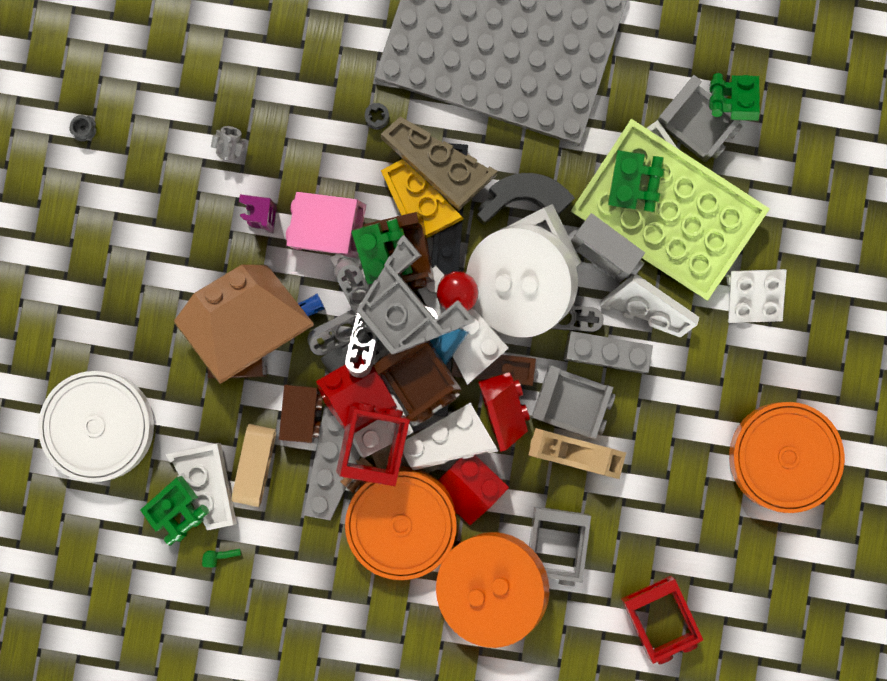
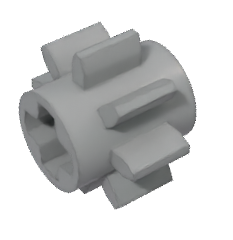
M225 126L221 128V131L217 130L216 135H213L211 147L216 148V154L219 158L231 161L235 160L237 156L241 157L242 152H245L247 140L241 138L242 134L239 129Z

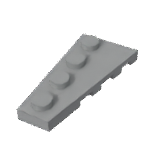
M324 407L304 516L331 520L346 489L340 482L344 477H340L336 472L345 430L327 407ZM352 443L348 462L357 464L355 461L359 460L360 455L354 443Z

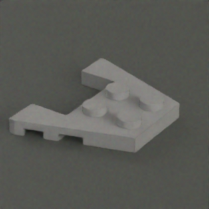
M404 235L399 239L397 247L387 259L379 277L373 282L356 310L392 355L476 321L458 300L439 317L434 318L400 276L403 271L422 256Z

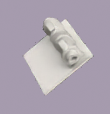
M787 270L731 271V275H727V285H730L728 323L783 321Z

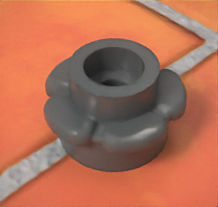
M78 115L70 123V133L78 141L91 139L96 134V122L90 116ZM85 126L86 129L82 131L81 127Z

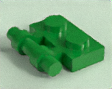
M721 73L714 74L709 84V90L712 94L709 99V108L712 110V115L720 117L723 112H731V120L759 121V76L732 75L731 82H725ZM724 96H731V99H726Z
M617 150L608 205L635 210L637 199L645 200L644 211L655 213L656 202L660 200V193H658L660 178L664 177L665 169L662 168L664 157L653 156L651 167L643 166L645 154ZM641 175L650 176L647 191L639 190Z
M397 218L386 221L389 231L385 233L382 232L380 222L351 231L367 284H372L377 280L390 256L386 242L392 241L395 249L399 239L403 235L405 236L403 228L399 227ZM411 265L402 272V275L413 272Z
M183 476L176 477L140 509L155 532L165 527L169 534L164 537V541L169 546H172L176 541L180 542L187 536V532L192 527L199 526L204 521V517L209 513V509L205 505H201L197 509L193 508L191 503L198 496ZM182 513L185 520L179 524L174 518Z

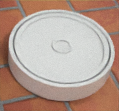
M511 225L487 236L473 251L466 271L468 275L474 278L478 285V299L474 305L476 312L493 329L513 337H532L551 329L568 314L574 304L578 290L576 265L567 247L551 232L534 225Z
M103 371L82 372L63 380L46 398L39 416V439L49 461L63 474L85 482L107 481L128 473L144 458L153 438V413L146 396L127 378Z

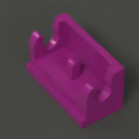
M240 194L239 202L246 205V210L250 211V215L244 213L240 214V217L247 221V224L252 228L264 229L268 233H274L277 206L271 198Z

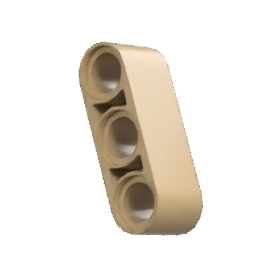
M248 424L234 483L232 502L260 507L274 448L276 429Z

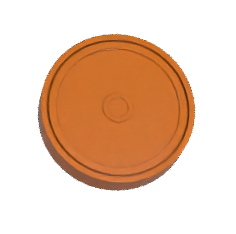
M777 402L759 407L742 420L731 440L729 462L736 484L751 501L773 511L799 513L820 505L834 492L843 474L845 454L843 443L836 427L824 414L805 404Z
M400 466L396 487L367 481L362 482L352 496L345 518L347 541L357 560L374 574L392 580L415 579L436 569L451 551L456 536V510L449 492L440 481L429 473L419 469L412 470L411 467Z
M487 532L466 539L448 553L438 571L436 596L445 621L455 633L472 644L487 648H499L520 641L541 621L549 601V581L542 561L525 542L505 533Z

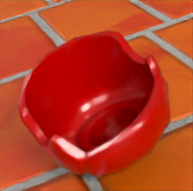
M453 271L441 278L438 284L437 298L440 306L445 310L458 300L469 311L474 307L478 299V285L474 278L465 272Z

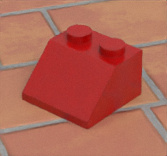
M362 355L359 356L358 362H353L356 369H359V366L362 364L365 365ZM345 364L316 381L324 403L344 430L350 405L358 407L359 402L375 405V410L386 412V408L397 409L395 401L373 366L367 376L357 378L349 373ZM358 416L355 433L377 419Z
M510 372L478 382L491 428L501 452L507 450L528 432L525 421L530 420L526 405L520 404L519 397L523 396L519 380L514 381Z
M476 455L463 459V457L458 458L438 479L449 492L456 513L469 525H472L491 508L509 489Z

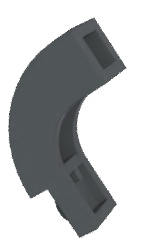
M535 173L514 174L501 179L490 187L489 193L494 199L487 198L477 208L480 211L477 214V219L484 226L506 205L515 201H529L541 209L553 204L559 215L575 198L564 186L547 176Z

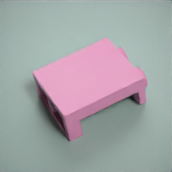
M296 192L295 199L291 203L292 217L290 226L286 230V246L296 250L306 249L357 258L358 252L351 231L363 227L366 204L357 199Z

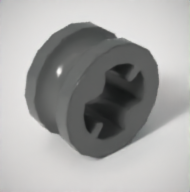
M373 103L366 108L365 120L367 125L372 129L380 130L388 124L389 112L383 104ZM379 110L382 111L381 115L384 119L382 121L377 120L375 123L372 122L373 118L370 114L372 112L377 113Z

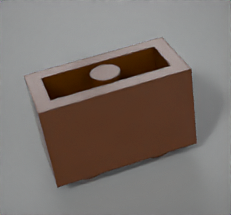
M284 385L279 440L314 443L315 438H319L321 421H317V411H322L323 399L321 394H319V388Z

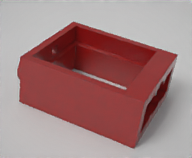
M359 402L358 407L350 405L336 469L337 474L340 477L396 487L410 419L402 416L403 411L398 409L386 408V412L375 410L376 406L368 403ZM358 416L396 423L386 469L348 462Z
M668 576L621 598L643 648L653 664L656 662L658 664L669 662L673 659V654L680 651L684 653L690 652L698 647L699 642L703 641L681 590L672 576ZM671 593L689 633L653 649L635 610Z

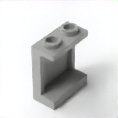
M693 75L657 120L665 131L706 163L711 157L716 160L726 148L722 143L728 136L733 139L743 126L739 123L741 120H731V112H723L720 117L712 115V110L709 108V99L712 95L699 86L702 81Z
M550 365L548 366L531 418L591 439H596L597 435L602 436L607 420H604L603 417L606 409H611L615 399V394L612 393L613 387L574 375Z

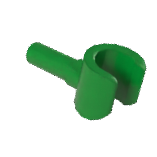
M240 549L224 552L208 550L203 554L202 566L215 568L217 567V559L240 556Z

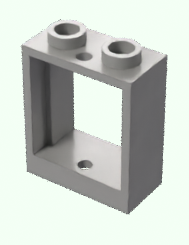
M592 213L571 239L575 250L619 283L625 278L628 279L631 275L635 276L644 264L641 261L645 254L644 251Z
M534 507L529 546L535 553L537 551L541 520L580 526L574 572L545 568L548 578L559 579L558 584L575 586V582L583 583L591 516L585 513Z

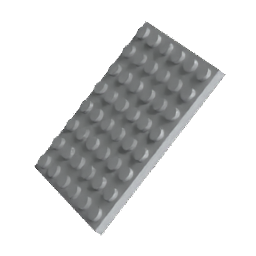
M400 0L375 74V80L580 146L627 0Z

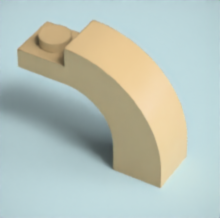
M535 428L528 455L620 479L626 452Z

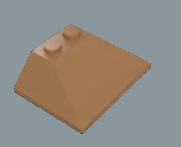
M240 265L195 292L174 320L175 325L220 384L314 326L311 319L267 265Z

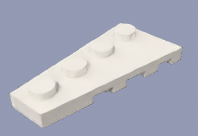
M435 266L432 268L434 281L427 283V287L418 289L426 306L436 311L439 317L446 311L440 306L437 298V287L444 274ZM474 308L468 312L476 321L460 328L470 332L452 356L467 385L509 349Z

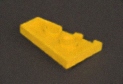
M403 159L381 170L400 214L405 215L417 212L424 220L427 238L464 219L435 188Z

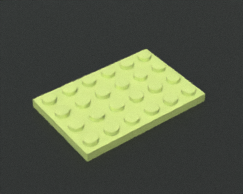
M631 119L570 212L584 221L591 213L644 251L645 254L642 259L708 301L770 208ZM617 150L645 154L643 166L651 167L653 156L664 157L662 168L665 169L664 177L660 178L658 190L660 200L656 202L655 213L644 211L645 200L637 199L635 210L608 205ZM641 175L639 190L647 191L650 176Z

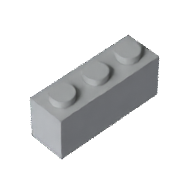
M571 331L567 335L563 360L638 373H649L653 345Z

